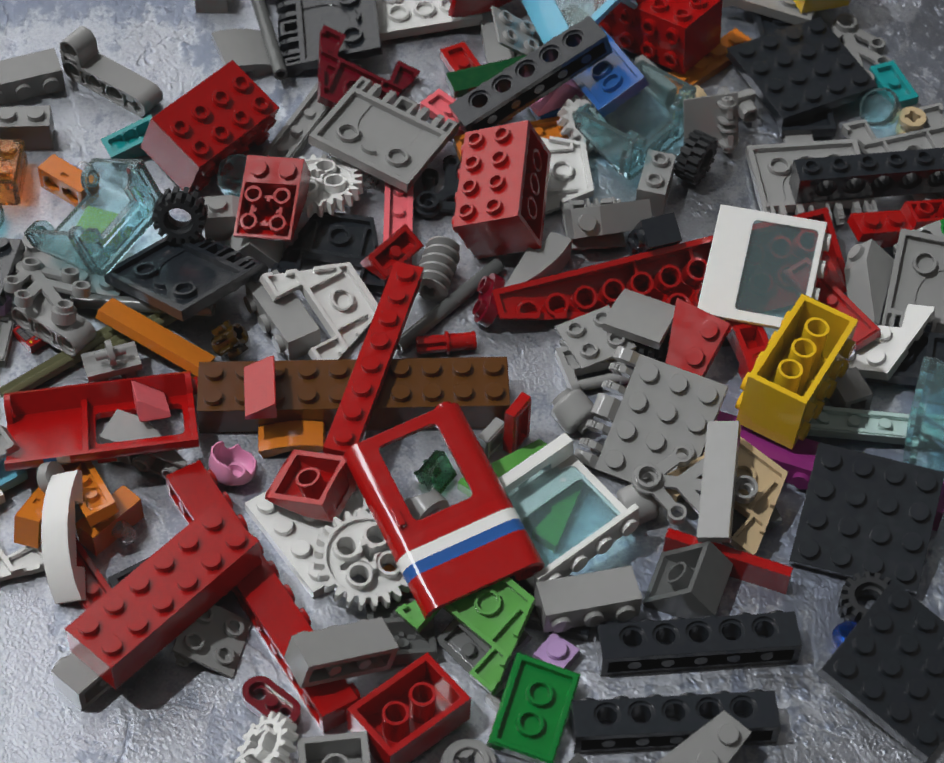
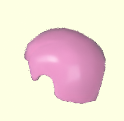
M219 441L211 446L208 467L215 474L220 484L240 486L247 484L254 478L257 460L252 453L242 449L240 444L227 448L224 446L223 441Z

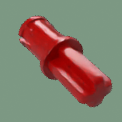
M444 331V334L418 336L416 338V350L419 354L446 352V355H450V352L476 350L477 348L475 331L450 334L448 331Z

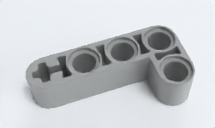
M79 26L60 43L62 65L67 76L129 112L143 117L163 99L162 91L155 83L98 53L96 37L88 28Z

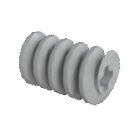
M434 236L425 245V250L419 262V266L424 267V276L417 293L426 300L440 302L448 295L447 291L451 286L457 264L460 261V255L458 254L460 246L455 240L445 236Z

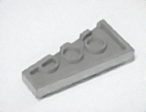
M722 711L656 763H728L751 734V731L726 711Z

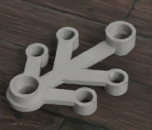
M842 13L834 19L832 23L834 34L839 40L843 37L844 46L862 67L861 57L874 63V65L891 61L889 57L880 55L884 52L885 40L860 29L857 18L854 15ZM855 38L869 44L868 48L857 43ZM865 69V71L874 80V74L871 71Z
M26 257L16 264L17 274L4 278V291L14 293V304L17 307L27 308L32 306L33 300L42 293L52 306L51 321L60 326H68L76 322V307L72 301L62 299L58 292L70 294L76 298H87L91 295V284L87 281L79 280L80 270L72 266L64 267L62 270L48 268L35 257ZM46 277L61 280L62 282L47 279ZM25 282L32 283L26 290L22 289V285Z
M685 445L677 446L670 456L656 466L649 463L638 466L634 470L631 479L632 485L637 492L643 495L654 496L667 511V520L673 525H680L685 521L687 509L683 504L676 503L665 489L677 490L699 515L700 495L698 493H701L702 479L698 478L703 475L704 458L679 476L666 475L676 466L685 467L690 464L692 451ZM684 453L687 455V458L679 459L677 454ZM741 475L736 480L735 501L741 504H748L755 499L758 484L753 477ZM650 478L653 483L646 484L642 482V479ZM745 489L749 492V495H741L738 490ZM674 510L680 511L682 516L674 517L671 512Z

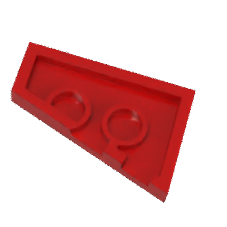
M677 298L665 363L705 377L732 325Z

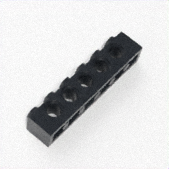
M590 15L450 104L449 108L455 121L459 123V127L464 133L501 125L613 53L608 37Z
M944 147L794 160L789 184L795 204L944 192Z
M781 610L761 614L744 612L732 616L707 615L703 618L689 619L675 617L670 620L659 621L644 619L630 623L613 621L597 625L595 640L600 677L798 663L802 648L795 611L783 612ZM758 635H764L768 638H762ZM725 637H731L735 640H728ZM694 639H697V640H700V641H702V642L699 643V642H695V641H693V640H694ZM659 642H667L669 643V645H664ZM626 644H633L637 647H629Z
M752 689L747 692L730 693L728 691H718L713 694L698 695L688 692L678 696L652 694L639 698L617 696L613 699L596 700L594 698H582L578 701H571L570 726L573 753L674 749L711 721L702 716L707 715L715 718L722 711H726L751 731V734L742 745L777 743L781 728L775 691ZM736 714H744L747 718L738 717ZM675 717L680 721H671L668 718ZM642 719L646 721V723H638L634 720ZM600 721H609L612 724L604 725Z

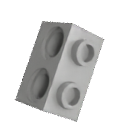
M648 149L637 188L636 200L650 199L651 213L653 217L664 214L673 180L676 154Z

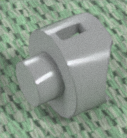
M434 487L430 492L405 500L412 517L416 520L423 519L449 507L448 501Z

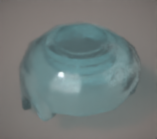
M887 87L873 89L866 93L861 100L859 116L861 119H866L869 126L874 129H886L895 124L901 111L900 100Z
M231 154L220 162L216 183L223 195L240 197L247 159L246 155Z

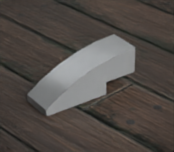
M551 231L539 251L528 247L504 287L559 274L571 258L572 239Z

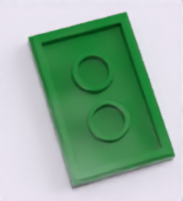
M517 652L486 745L532 763H554L570 712L571 701L574 699L581 674Z

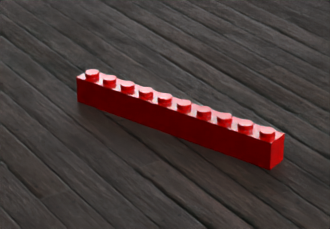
M200 460L166 475L168 495L187 524H190L213 504L248 531L244 517L241 514L236 515L233 511V504L226 491L221 493L217 487L218 481L211 469L206 470ZM260 543L262 564L238 583L231 592L324 734L347 722V708L361 699L360 693L353 682L348 683L346 679L300 689L284 656L292 635L302 631H313L311 620L304 608L299 609L295 604V596L288 584L283 585L279 580V572L272 560L267 562L263 556L264 551Z

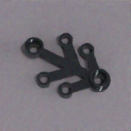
M448 155L443 159V170L445 171L444 188L437 193L434 192V186L439 182V173L435 169L424 170L422 173L423 192L418 194L413 203L416 214L421 217L431 218L437 216L440 212L455 213L456 203L447 200L455 198V193L458 191L459 179L456 180V172L460 168V160L457 156Z

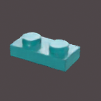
M894 60L869 67V71L874 74V81L878 85L877 89L893 111L918 103V94Z

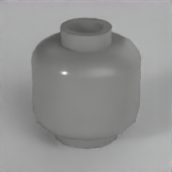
M565 389L551 402L553 406L551 416L566 433L573 434L579 431L581 434H584L589 430L585 426L587 420H593L594 418L591 414L594 403L580 389Z
M632 484L619 489L617 492V499L627 509L633 504L639 507V525L658 517L659 508L662 505L653 495H643L637 492Z

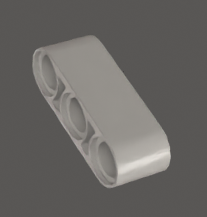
M42 293L33 300L32 306L27 308L16 306L11 310L13 319L21 328L70 356H75L97 336L94 326L77 313L76 322L72 325L60 326L54 324L51 321L52 306Z

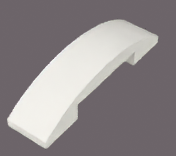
M80 470L52 475L43 503L41 520L42 555L47 582L55 604L86 600L85 567L77 566L75 504L83 503L82 471Z

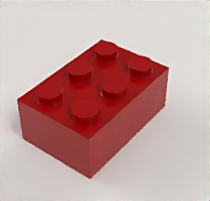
M427 652L347 708L348 730L350 732L367 731L369 753L378 763H410L470 719L471 698Z

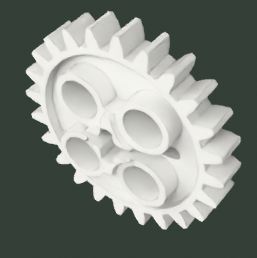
M312 154L310 159L300 156V158L305 159L311 172L307 200L302 213H307L308 218L313 213H317L319 217H322L324 212L334 215V210L336 209L344 212V205L352 207L354 206L353 201L360 200L359 194H363V174H361L359 168H355V166L347 164L343 160L338 161L334 156L328 159L326 154H323L321 158H316Z
M358 508L356 517L345 511L344 521L335 516L332 522L333 528L327 525L324 526V536H318L316 544L319 547L314 549L313 557L317 558L314 561V570H321L317 576L318 582L327 581L324 587L325 593L332 590L336 591L334 596L335 602L344 597L346 598V608H349L354 601L358 602L359 611L363 610L365 603H369L372 611H376L378 602H381L387 609L390 605V597L400 602L402 597L401 591L404 593L410 592L391 551H385L389 547L371 511L369 515L364 516L362 509ZM378 536L383 542L372 543L368 540V537ZM348 547L353 553L344 555L337 549ZM391 564L396 570L388 572L383 570L381 565ZM361 575L366 581L364 583H356L350 577Z

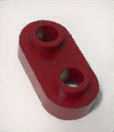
M495 273L484 276L477 287L479 297L472 311L475 315L474 321L486 328L494 322L498 315L491 291L502 288L505 285V279Z
M254 676L244 683L242 687L243 703L260 718L261 715L268 717L271 711L277 714L280 712L289 715L292 722L297 726L301 721L299 702L275 682L265 676ZM257 695L265 696L261 700L255 699Z

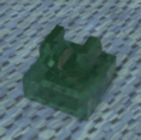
M435 450L428 459L423 461L421 468L418 471L415 470L414 475L420 484H425L429 492L434 487L442 494L457 476V473L445 452Z

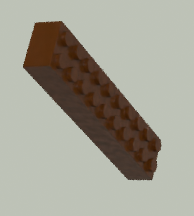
M507 357L392 359L366 431L391 429L434 410L437 405L446 401L459 404L472 429L486 428L495 417L504 421L505 412L510 407ZM357 359L275 361L277 418L245 420L244 367L257 361L199 362L197 394L199 434L258 433V427L298 420L323 421L326 431H329ZM432 426V427H429V428H427V429H438V428Z

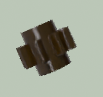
M227 320L211 331L214 335L211 339V346L217 355L221 357L228 355L229 359L233 360L248 350V347L245 345L249 339L248 333L241 324L234 323L231 325V322Z

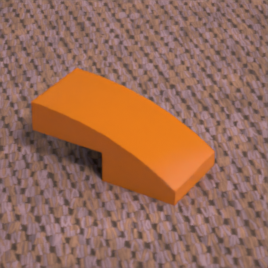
M286 421L258 427V452L263 459L290 452L294 449L311 452L323 451L326 441V428L323 421Z

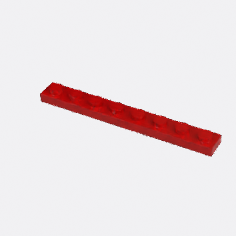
M394 262L324 443L323 453L343 456L348 448L362 441L423 279L424 267Z

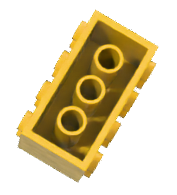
M801 294L791 311L788 310L778 331L775 330L765 351L760 352L752 371L745 375L740 389L744 391L740 394L735 408L739 410L736 421H740L742 426L791 450L798 439L804 441L812 425L809 422L812 418L818 419L825 404L822 401L825 397L830 399L837 386L835 380L837 377L843 378L849 367L850 361L846 360V358H850L856 346V342L852 339L858 320Z

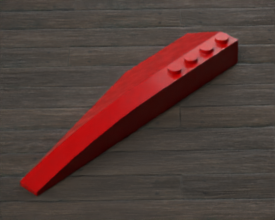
M828 207L793 215L794 217L827 222V233L832 234L829 252L823 251L821 260L826 261L824 274L843 293H847L844 273L845 262ZM770 223L753 225L735 308L748 306L751 312L765 314L794 306L801 295L784 279L783 272L806 258L813 263L818 233L816 231ZM713 235L494 289L491 292L497 307L499 320H572L608 305L611 308L624 289L674 306L676 305V299L679 298L697 307Z

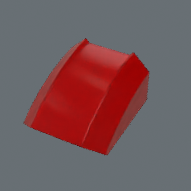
M294 449L281 466L265 495V499L291 512L317 520L333 522L335 516L340 519V515L350 496L355 492L356 481L343 456Z

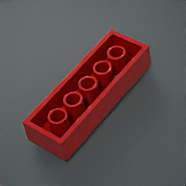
M212 504L64 628L69 650L116 690L262 564L260 541Z

